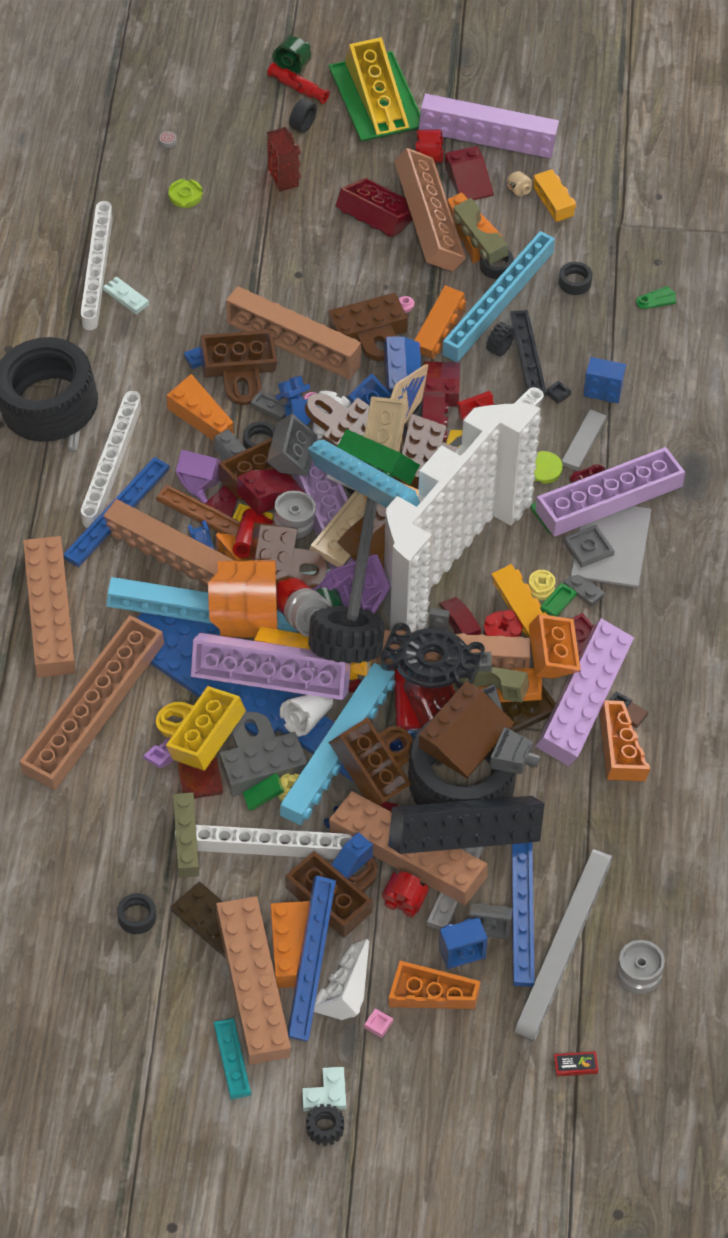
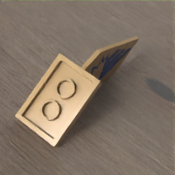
M427 364L397 382L390 399L371 397L364 437L399 452L404 424L423 397L428 370Z

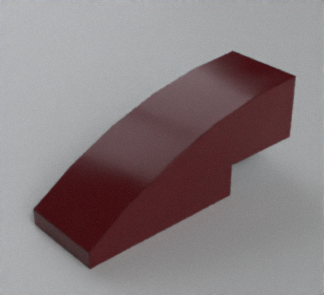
M454 597L439 603L442 610L450 611L449 624L455 634L481 635L479 624L459 598Z

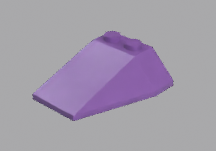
M375 554L368 557L360 608L372 611L374 614L391 588L378 555ZM356 561L330 570L320 583L321 588L327 587L328 590L337 589L344 607L349 606Z

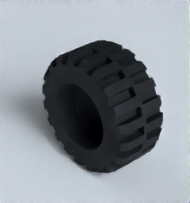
M343 606L321 608L312 615L308 645L317 656L324 657L329 661L357 664L374 660L382 653L385 624L382 618L377 614H373L372 611L360 608L356 621L348 620V607Z

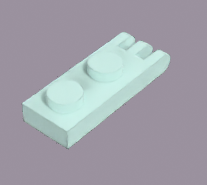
M118 277L108 282V285L103 286V290L136 315L149 305V300Z

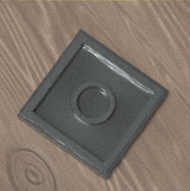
M597 525L563 537L564 544L581 568L611 557L615 553Z

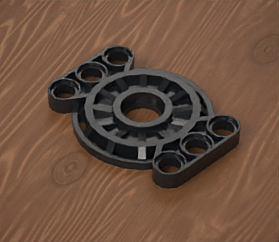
M397 623L392 628L380 656V666L386 671H392L397 668L406 680L420 687L441 688L455 683L456 687L460 689L464 684L459 681L461 678H468L469 683L473 685L484 659L485 647L480 642H472L466 645L459 636L444 629L424 628L411 633L407 624ZM404 630L406 634L398 635L396 632ZM397 644L400 648L392 649L390 646ZM478 649L481 653L473 654L471 650ZM429 652H436L441 655L442 659L437 662H428L423 659V656ZM389 658L393 659L394 662L387 664L384 660ZM468 663H472L475 665V667L467 668L465 667V665Z

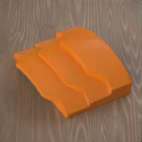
M276 559L218 561V572L208 582L209 621L220 629V636L253 638L256 637L260 627L278 629Z

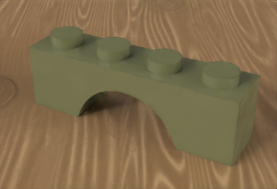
M472 198L453 207L455 223L460 224L464 235L469 236L474 248L477 247L479 249L480 255L484 260L486 259L489 264H492L508 256V245L499 233H485L478 229L477 225L481 221V211Z
M492 667V671L478 672L473 685L481 687L494 684L503 694V700L522 703L529 689L528 673ZM461 678L459 681L465 683L466 681L469 682V679ZM455 683L448 686V691L457 692L459 690Z
M173 794L179 878L199 877L194 794Z

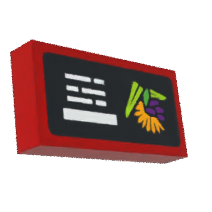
M596 1052L554 1054L556 1077L598 1074Z

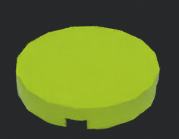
M179 179L170 185L168 191L171 203L181 208L193 207L203 197L201 185L192 179H189V181Z
M537 452L534 481H539L541 484H549L558 480L562 473L563 464L561 459L551 452Z

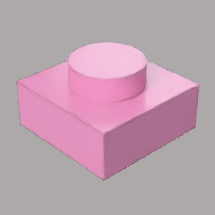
M375 1008L364 1024V1028L383 1038L392 1025L393 1018Z

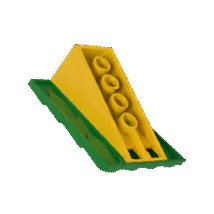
M382 37L349 44L345 61L329 64V71L360 142L419 130L421 113L393 52H386Z

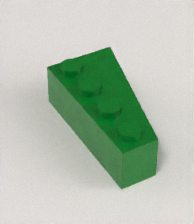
M348 429L345 430L337 446L384 474L411 485L420 467V464L404 454Z

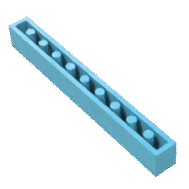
M541 231L533 238L443 340L442 355L458 363L554 253L555 238Z
M324 439L314 442L308 448L315 467L387 508L397 496L416 507L420 504L415 490Z
M111 577L106 607L213 624L209 621L207 592ZM277 610L278 630L297 633V630L286 621L285 616Z
M376 663L372 665L368 675L364 677L281 803V817L298 825H302L305 819L308 820L313 812L312 808L320 803L324 790L327 791L332 782L331 779L333 776H337L341 769L342 763L328 742L368 717L370 720L376 717L378 707L385 703L387 693L392 691L396 685L394 671L383 670Z

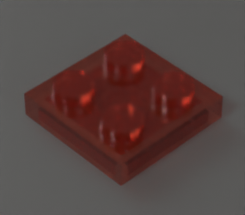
M217 757L212 759L205 771L181 762L177 763L182 793H193L194 799L223 794Z

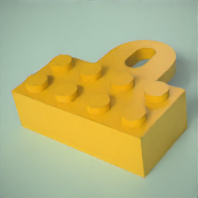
M207 686L194 705L185 702H173L164 706L156 716V725L162 735L170 738L166 747L173 760L205 771L246 710L240 696ZM170 716H177L183 720L179 723H174L167 719Z

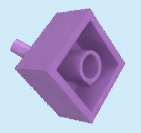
M181 450L176 473L184 487L191 494L195 495L196 498H199L200 502L205 504L208 501L205 496V490L219 484V463L222 461L217 458Z

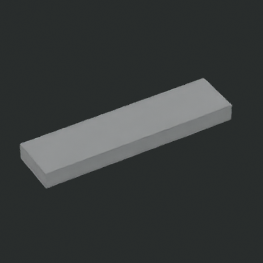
M589 410L562 460L563 466L579 471L604 425L607 415Z

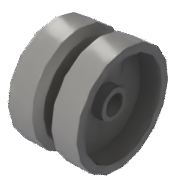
M287 491L279 495L275 501L273 525L297 529L296 539L306 537L314 528L316 504L313 498L301 491Z
M309 588L299 589L287 599L284 606V616L293 628L302 635L309 637L312 615L319 611V609L330 607L332 604L315 590Z
M636 940L625 945L620 952L617 976L621 985L628 991L637 994L649 993L656 989L661 982L665 959L663 952L657 945L645 940Z

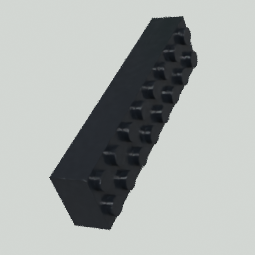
M520 796L392 807L388 846L399 854L540 842L545 803L534 796Z

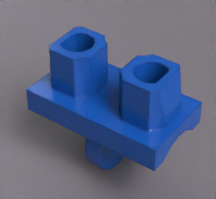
M301 376L292 377L289 379L290 381L278 383L280 393L275 395L276 400L286 397L288 398V403L291 399H303L300 393L309 390L310 385H304Z

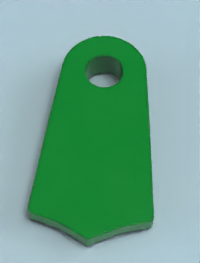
M665 286L639 296L636 299V305L641 309H649L676 304V292Z

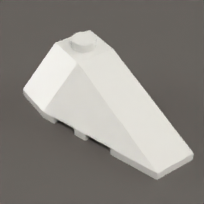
M368 939L350 946L339 962L340 969L335 974L330 975L328 978L330 981L329 985L318 993L314 1012L340 1020L358 1015L364 1000L369 950Z

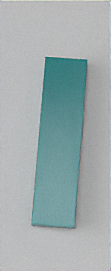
M234 1018L213 1022L230 1100L251 1096Z

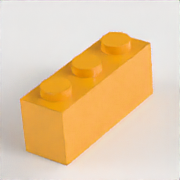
M552 169L534 175L533 188L554 221L557 222L573 217L576 202L568 194L567 188L562 185L560 177Z

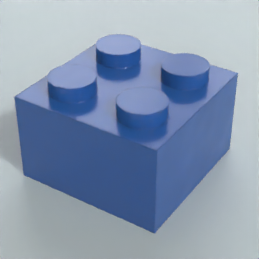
M590 357L583 396L619 404L624 385L626 364Z
M469 918L462 923L449 924L440 929L439 951L447 970L486 958L488 938L479 918Z

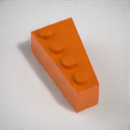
M462 192L447 200L452 217L454 215L453 207L468 200ZM481 213V221L477 225L478 229L485 233H499ZM455 223L459 239L463 242L466 252L469 253L472 264L480 261L479 249L477 247L474 248L469 236L464 235L460 224Z
M446 285L444 286L414 340L420 343V354L434 359L440 353L443 340L451 333L467 310L463 292Z
M192 374L167 394V409L214 441L216 435L227 429L234 434L233 421Z
M604 700L599 714L607 780L646 781L650 772V766L646 763L644 751L640 748L637 740L638 736L632 728V721L624 701Z
M310 901L271 903L274 968L278 988L295 987Z
M399 961L388 998L389 1007L475 1009L480 993V981Z

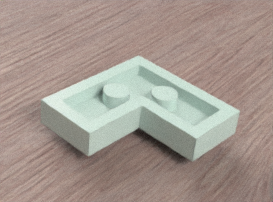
M344 1067L323 1068L324 1087L302 1088L303 1111H313V1107L317 1106L320 1108V1104H324V1107H327V1104H331V1108L335 1106L338 1110L346 1109Z

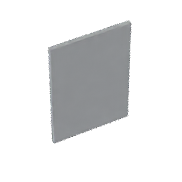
M632 506L581 526L579 531L597 525L615 553L611 557L582 568L574 558L571 577L580 575L583 579L638 588L651 509Z

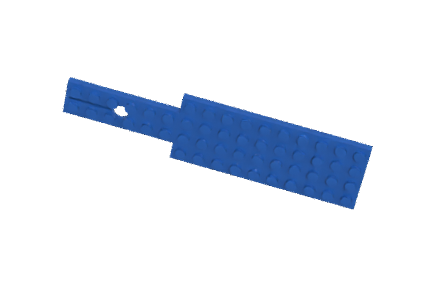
M143 612L137 617V619L163 633L164 645L150 662L152 666L197 697L202 695L207 686L240 696L246 712H258L266 716L271 723L274 734L277 731L283 735L290 733L284 726L286 724L284 718L281 719L280 707L288 699L307 694L191 677L193 639L199 633L220 636V629L211 623ZM324 716L307 735L298 737L301 747L314 755L335 722ZM253 723L245 725V729L254 736L258 735L256 726ZM341 764L339 773L354 783L343 764Z

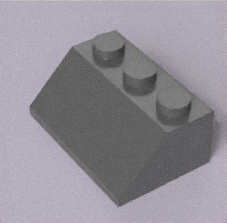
M290 414L276 423L267 462L280 473L307 476L312 462L308 448L317 441L318 435L295 415Z

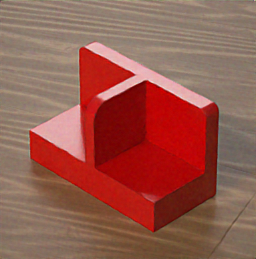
M487 391L457 402L459 418L463 421L474 408L494 405L493 394Z

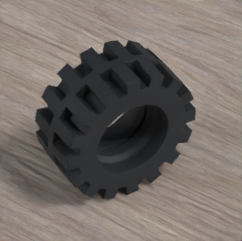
M504 322L497 323V326H494V329L488 336L486 342L487 350L499 357L503 356L512 345L516 330Z
M320 1104V1108L317 1106L313 1107V1111L310 1110L306 1118L308 1137L310 1136L312 1142L316 1141L317 1145L323 1143V1146H327V1143L333 1145L334 1141L338 1142L344 1132V1116H342V1112L338 1111V1108L335 1106L331 1108V1104H327V1107H324V1104ZM321 1119H329L334 1123V1127L329 1131H322L316 1127V1123Z

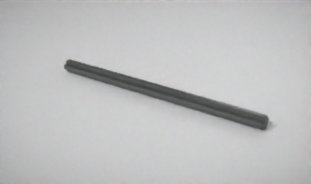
M368 497L347 612L348 620L356 621L359 615L377 509V502Z

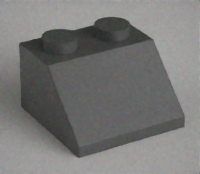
M485 903L471 904L470 918L480 919L487 937L509 940L512 908L504 905L492 906Z

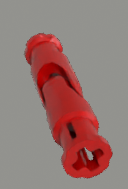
M274 62L270 64L267 70L269 77L278 79L280 83L293 88L309 98L319 100L321 104L327 102L330 91L319 88L317 84L286 68L282 69Z

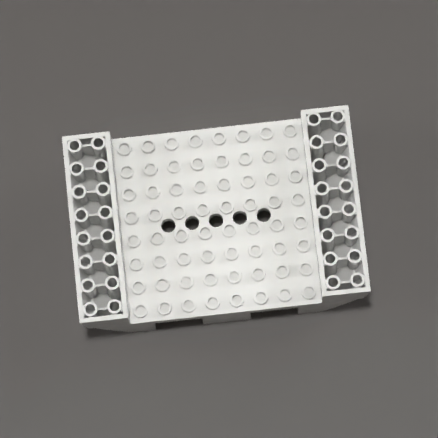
M519 401L516 404L489 405L474 408L463 420L462 445L456 452L441 445L419 470V492L417 496L420 504L416 507L397 496L386 508L384 572L391 588L384 597L383 604L390 631H392V628L397 623L407 624L411 632L428 628L427 618L429 616L428 606L430 603L428 598L431 587L434 584H438L442 574L449 571L453 561L460 558L464 548L471 545L475 535L481 533L486 522L489 523L493 516L512 525L521 518L523 511L530 507L533 502L532 493L534 491V471L537 466L535 461L538 455L536 451L539 444L541 408Z

